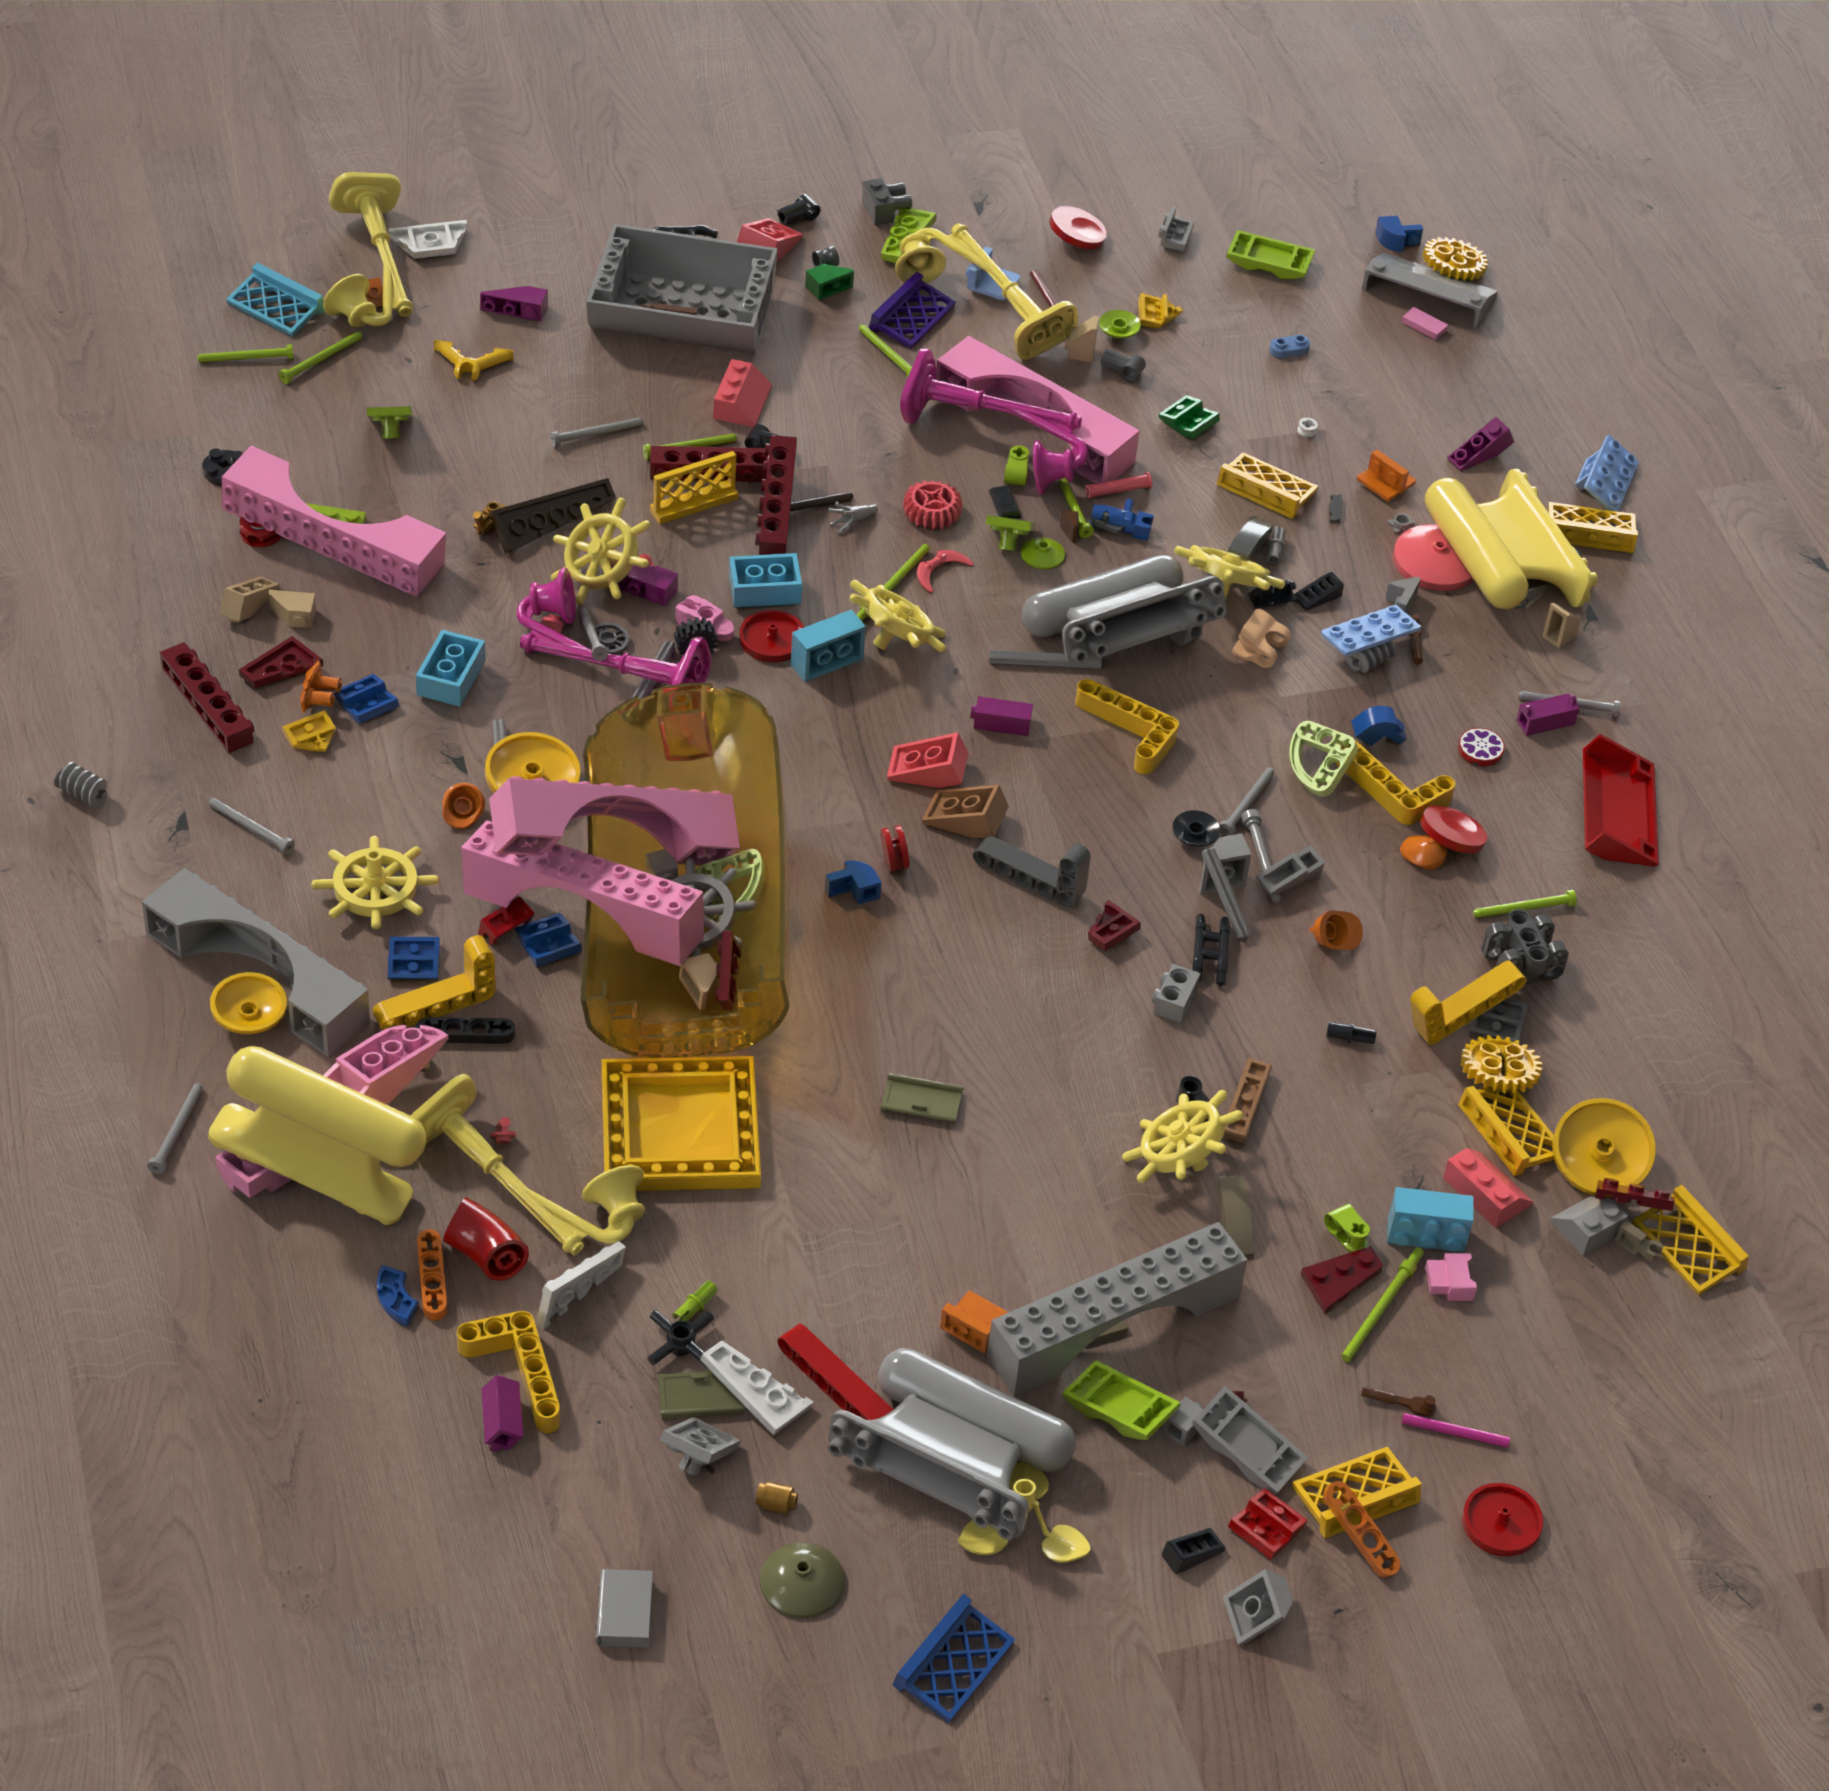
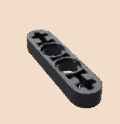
M425 1017L420 1019L416 1025L418 1029H420V1025L436 1029L442 1028V1031L448 1034L449 1038L445 1043L505 1044L515 1038V1024L506 1018ZM450 1027H457L460 1029L459 1032L454 1034L449 1033L446 1030ZM477 1027L485 1029L481 1034L472 1032Z

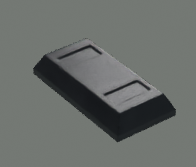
M1008 485L992 487L989 490L999 517L1010 519L1022 517Z

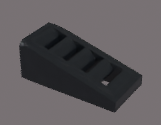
M1329 572L1294 593L1297 598V602L1307 611L1341 597L1344 584L1333 572Z
M1207 1528L1168 1540L1162 1551V1557L1172 1571L1177 1574L1224 1552L1226 1547L1212 1528ZM1204 1539L1206 1540V1542L1209 1544L1210 1547H1207V1546H1206V1544L1203 1542Z

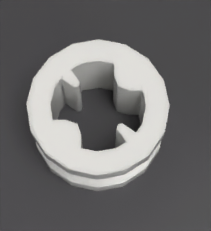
M1302 418L1299 421L1297 432L1303 437H1313L1316 434L1318 423L1311 418Z

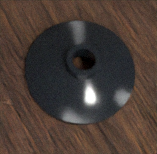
M1198 810L1185 811L1179 814L1174 819L1172 826L1173 833L1178 840L1194 847L1212 844L1217 840L1220 833V826L1217 820L1210 814Z

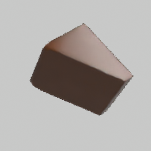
M1062 510L1060 527L1071 542H1075L1077 540L1079 513L1078 511Z

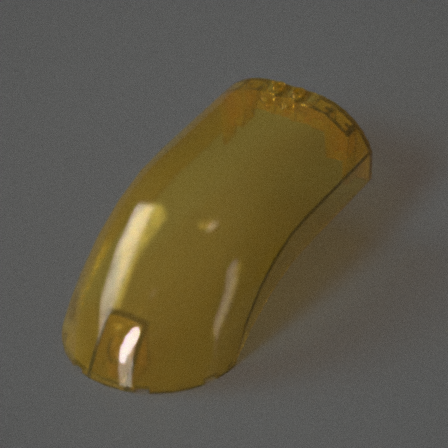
M684 683L651 690L652 695L639 699L637 695L618 705L596 724L597 730L593 735H589L583 752L585 781L597 785L611 783L613 786L634 785L639 788L655 786L657 789L678 788L681 791L698 789L701 792L721 791L723 794H732L740 848L734 854L747 849L759 851L765 864V879L760 895L755 901L757 907L754 910L747 911L741 918L736 920L730 930L742 940V946L740 947L742 955L741 958H737L740 967L739 975L733 976L737 984L733 1010H723L720 1003L716 1001L715 991L706 1008L699 1010L679 979L681 966L657 958L653 959L648 955L636 952L631 940L621 926L603 909L587 899L581 985V1005L587 1028L610 1047L629 1055L643 1058L712 1055L734 1052L750 1047L771 1035L780 1026L790 1007L789 856L783 780L775 722L773 717L767 713L766 707L758 699L728 686L724 690L713 688L712 683ZM606 815L587 816L588 854L646 872L645 854L665 849L652 835L629 821ZM754 858L750 859V863H749V864H753V863H754V862H753ZM677 864L679 876L686 875L685 865ZM727 865L723 869V873H725L731 867L735 868V866ZM751 875L731 881L726 885L732 894L734 902L745 892ZM714 915L713 920L718 919L717 915ZM704 926V933H706L709 929ZM718 944L701 951V955L709 953L714 962L720 963L721 955L718 954Z

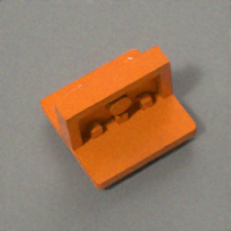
M1377 449L1371 452L1368 469L1357 476V481L1386 501H1390L1416 483V479L1409 475L1408 470Z

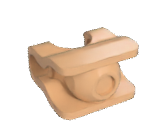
M1256 609L1243 626L1239 634V640L1233 647L1232 652L1240 659L1251 661L1263 668H1270L1277 659V652L1270 645L1278 648L1286 646L1291 638V632L1286 626L1275 621L1264 610Z

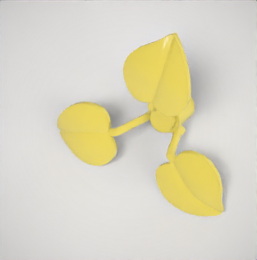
M1021 1461L1017 1463L1010 1478V1490L1020 1494L1027 1500L1029 1511L1032 1508L1035 1510L1043 1534L1047 1537L1042 1542V1551L1045 1556L1059 1563L1071 1562L1087 1556L1090 1553V1545L1087 1539L1075 1528L1068 1525H1057L1052 1529L1051 1533L1047 1530L1039 1508V1502L1036 1500L1042 1498L1049 1489L1048 1479L1042 1471ZM972 1520L964 1527L961 1536L958 1538V1543L972 1553L992 1555L1002 1551L1007 1546L1008 1540L1003 1539L998 1534V1530L990 1526L981 1528Z

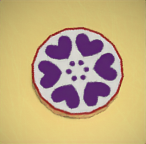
M1473 728L1463 732L1461 735L1458 751L1469 763L1475 762L1478 763V766H1490L1501 760L1505 744L1497 733L1489 729Z

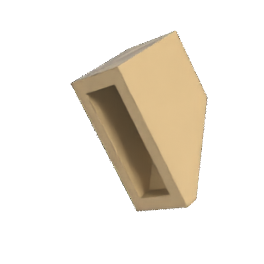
M1093 316L1072 329L1071 336L1066 337L1065 350H1068L1067 359L1093 361L1099 316Z
M269 590L270 610L289 627L312 629L316 613L315 593Z
M1553 602L1550 604L1542 637L1560 649L1577 636L1581 620Z
M709 953L687 958L680 967L679 979L699 1010L706 1008L717 986V962H714Z

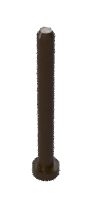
M846 492L792 502L790 512L835 504L836 502L851 501L853 493Z

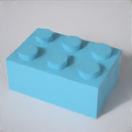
M797 553L729 557V581L734 608L801 604L802 581Z
M851 609L792 632L791 666L803 681L806 682L863 660L866 626Z
M441 630L416 674L417 696L461 707L486 661L485 641Z
M1395 1187L1388 1215L1387 1243L1465 1252L1473 1224V1196Z

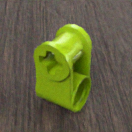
M1017 445L1010 449L1008 463L1005 468L1004 483L1026 486L1029 450L1026 447Z
M1350 1204L1325 1214L1324 1222L1326 1228L1348 1252L1367 1247L1366 1238L1370 1233V1227Z

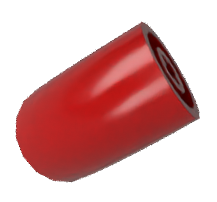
M467 1197L458 1206L442 1240L471 1259L489 1279L495 1281L506 1280L515 1276L523 1269L529 1257L528 1246L504 1221Z

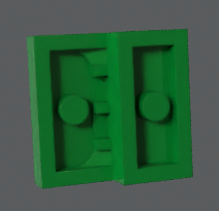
M1187 395L1159 413V418L1166 425L1190 439H1194L1220 421L1218 412L1203 408L1202 400Z

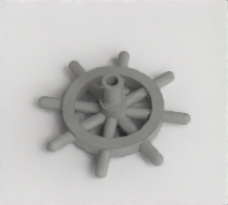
M689 858L685 861L686 875L676 877L671 881L694 889L708 890L703 895L704 926L709 931L704 933L703 940L692 951L691 957L701 955L702 950L711 948L718 944L719 940H722V931H730L732 929L736 912L754 910L757 907V903L754 900L733 901L732 894L726 885L736 876L737 870L735 868H729L717 879L710 875L695 873V862ZM716 896H719L724 903L707 906ZM723 914L718 923L708 917ZM735 936L739 946L741 947L742 940Z

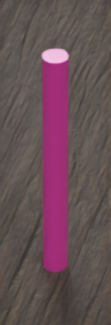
M1403 1413L1401 1424L1506 1448L1509 1446L1510 1437Z

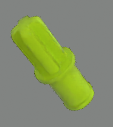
M708 1280L694 1294H689L687 1301L672 1314L674 1320L679 1317L678 1321L688 1322L698 1311L702 1312L704 1305L718 1292L716 1284Z

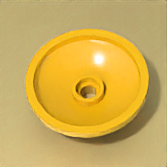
M245 972L229 976L214 988L210 997V1010L216 1022L223 1028L239 1034H256L271 1029L281 1021L287 1009V997L283 987L273 978L260 973Z

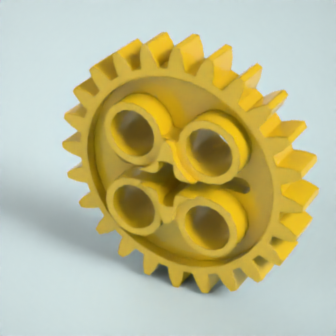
M1439 237L1437 240L1431 239V242L1427 241L1423 250L1422 258H1425L1424 262L1428 263V267H1434L1433 271H1440V275L1447 274L1448 278L1452 276L1456 280L1458 278H1462L1464 281L1467 278L1471 281L1474 278L1479 279L1480 276L1483 277L1488 266L1487 256L1482 255L1483 251H1477V247L1470 246L1471 243L1464 244L1463 240L1456 241L1455 238H1452V240H1449L1447 237L1444 240Z
M1487 1035L1486 1040L1480 1036L1477 1041L1471 1040L1470 1044H1465L1460 1059V1066L1463 1067L1462 1071L1468 1073V1079L1475 1078L1474 1084L1483 1083L1484 1089L1490 1086L1493 1092L1501 1089L1504 1094H1506L1507 1090H1511L1512 1093L1516 1094L1517 1089L1525 1092L1526 1087L1532 1089L1533 1084H1538L1542 1072V1062L1539 1061L1540 1056L1534 1055L1535 1050H1527L1528 1045H1519V1040L1511 1042L1510 1037L1502 1040L1499 1035L1496 1036V1039Z

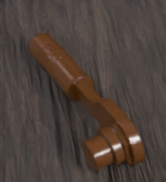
M1414 613L1411 615V618L1421 628L1420 631L1409 635L1412 636L1414 663L1419 665L1423 662L1421 642L1419 640L1423 628L1420 622V615Z
M1363 1386L1360 1396L1409 1407L1413 1413L1430 1417L1435 1414L1437 1409L1436 1400L1431 1395L1425 1398L1413 1397L1408 1399L1367 1386Z

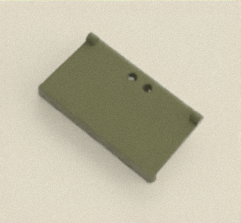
M887 1074L888 1080L880 1108L882 1112L888 1110L951 1122L950 1124H956L964 1090L963 1086Z
M712 1371L658 1374L660 1415L662 1420L743 1414L745 1409L743 1403Z

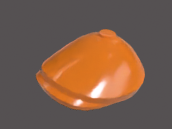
M458 783L451 786L445 792L442 800V816L444 821L456 829L470 827L481 817L485 809L483 794L475 785L470 783Z
M1428 835L1410 836L1403 841L1400 847L1402 856L1408 862L1426 870L1439 868L1446 860L1448 851L1447 847L1439 844Z

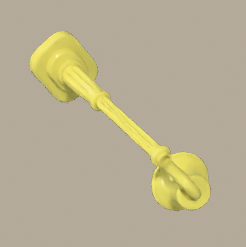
M347 172L335 179L329 194V203L336 212L363 215L372 237L371 242L377 246L383 262L382 313L376 312L375 305L367 301L366 295L369 291V281L366 276L361 274H354L341 279L332 286L324 298L323 308L327 314L332 316L344 314L348 317L349 324L355 328L366 324L378 327L383 326L391 320L393 309L403 317L409 316L413 309L412 302L407 299L388 244L390 235L387 233L382 215L395 207L401 192V183L398 177L392 174Z
M955 224L951 229L952 234L948 236L937 229L924 228L907 235L901 241L900 250L902 255L895 264V273L897 278L904 283L916 271L923 275L922 281L925 283L933 281L944 271L946 266L944 253L937 248L929 246L931 239L938 240L986 271L1003 290V297L1009 300L1024 320L1014 334L1016 354L1023 360L1034 358L1066 341V337L1071 336L1072 329L1078 326V311L1073 303L1063 301L1042 311L1019 288L1017 282H1011L968 233L966 225Z
M460 1074L450 1080L411 1115L423 1124L426 1133V1144L442 1133H445L466 1155L483 1168L485 1174L491 1173L563 1245L562 1249L565 1253L578 1254L584 1247L582 1239L587 1235L606 1244L624 1240L631 1233L634 1222L639 1220L645 1212V1207L638 1203L636 1198V1188L643 1180L644 1171L635 1165L619 1166L607 1170L592 1179L582 1191V1199L586 1203L602 1205L610 1215L608 1217L609 1225L604 1230L527 1188L502 1163L503 1156L497 1155L479 1132L462 1116L477 1096L475 1083L467 1074Z

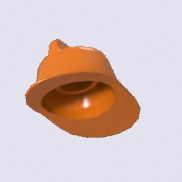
M1327 911L1316 919L1313 927L1309 928V931L1313 932L1318 944L1335 950H1353L1360 944L1363 936V928L1359 918L1350 912Z

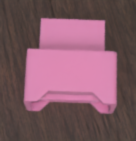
M1445 1253L1443 1260H1427L1425 1270L1429 1294H1446L1447 1301H1474L1477 1285L1476 1282L1470 1279L1468 1264L1472 1259L1471 1253Z

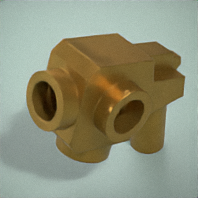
M492 501L487 504L482 513L475 511L473 513L475 520L473 526L477 530L476 534L484 535L489 531L494 533L496 530L489 513L492 510L506 506Z

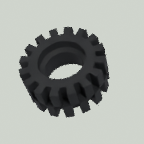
M695 617V621H691V618L687 619L688 623L683 621L680 623L681 627H676L674 638L680 655L686 653L692 641L690 639L700 636L705 639L711 653L718 646L714 625H712L710 620L707 621L706 618H702L701 621L699 617Z

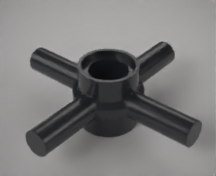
M654 1310L650 1315V1319L667 1333V1343L648 1356V1361L652 1365H656L671 1352L677 1356H685L690 1353L707 1367L700 1360L704 1351L695 1344V1334L714 1320L713 1315L707 1311L692 1324L686 1321H676L672 1324L658 1310Z

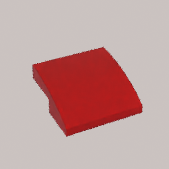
M1264 1488L1249 1499L1246 1508L1230 1520L1228 1528L1269 1559H1272L1295 1538L1308 1520Z

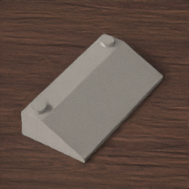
M1382 253L1371 260L1365 270L1362 289L1366 290L1374 276L1472 308L1476 313L1473 323L1474 328L1478 327L1498 293L1497 290L1467 280L1464 281L1461 278H1458V280L1452 276L1448 278L1447 274L1440 275V271H1433L1432 268L1387 253Z

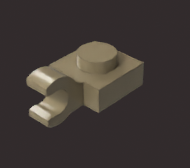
M1626 1220L1620 1225L1615 1239L1616 1243L1633 1255L1637 1256L1640 1253L1650 1262H1653L1656 1256L1651 1250L1661 1254L1664 1247L1656 1240H1646L1647 1234Z

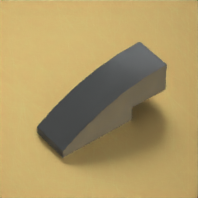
M1252 518L1239 531L1227 552L1236 554L1246 560L1259 554L1262 545L1269 541L1274 525Z

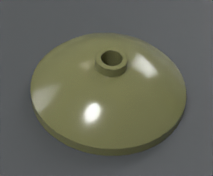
M791 1543L778 1548L765 1560L760 1572V1588L768 1604L781 1614L793 1618H812L829 1611L839 1601L844 1588V1573L837 1558L825 1548L811 1543ZM804 1568V1569H807V1570H806V1571H800L799 1569Z

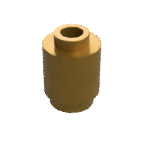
M772 1482L760 1483L755 1503L764 1510L788 1515L791 1510L796 1509L798 1494L794 1493V1487Z

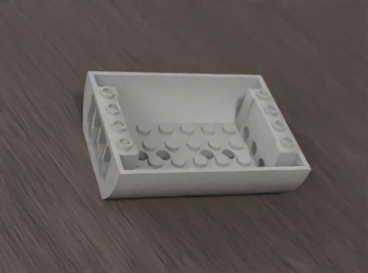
M613 224L586 301L588 324L594 329L757 353L772 303L778 248ZM651 303L698 308V316L644 308L638 304L651 305Z

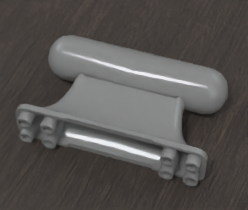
M1156 555L1036 593L1029 597L1023 605L1021 619L1025 628L1036 637H1051L1062 633L1066 660L1070 664L1079 665L1224 617L1226 614L1223 581L1216 576H1209L1183 585L1184 574L1181 565L1169 555Z
M899 1348L892 1351L881 1363L878 1370V1381L881 1391L890 1399L900 1403V1405L887 1415L874 1420H865L845 1410L836 1411L831 1418L828 1451L835 1457L844 1455L852 1459L853 1464L860 1469H864L867 1466L877 1472H882L966 1513L969 1517L973 1518L977 1526L981 1528L990 1526L998 1530V1534L1003 1539L1010 1540L1012 1537L1021 1536L1026 1528L1029 1505L1023 1496L1010 1490V1478L1015 1464L1019 1460L1040 1471L1055 1472L1061 1470L1071 1461L1076 1450L1073 1429L1063 1420L916 1350Z

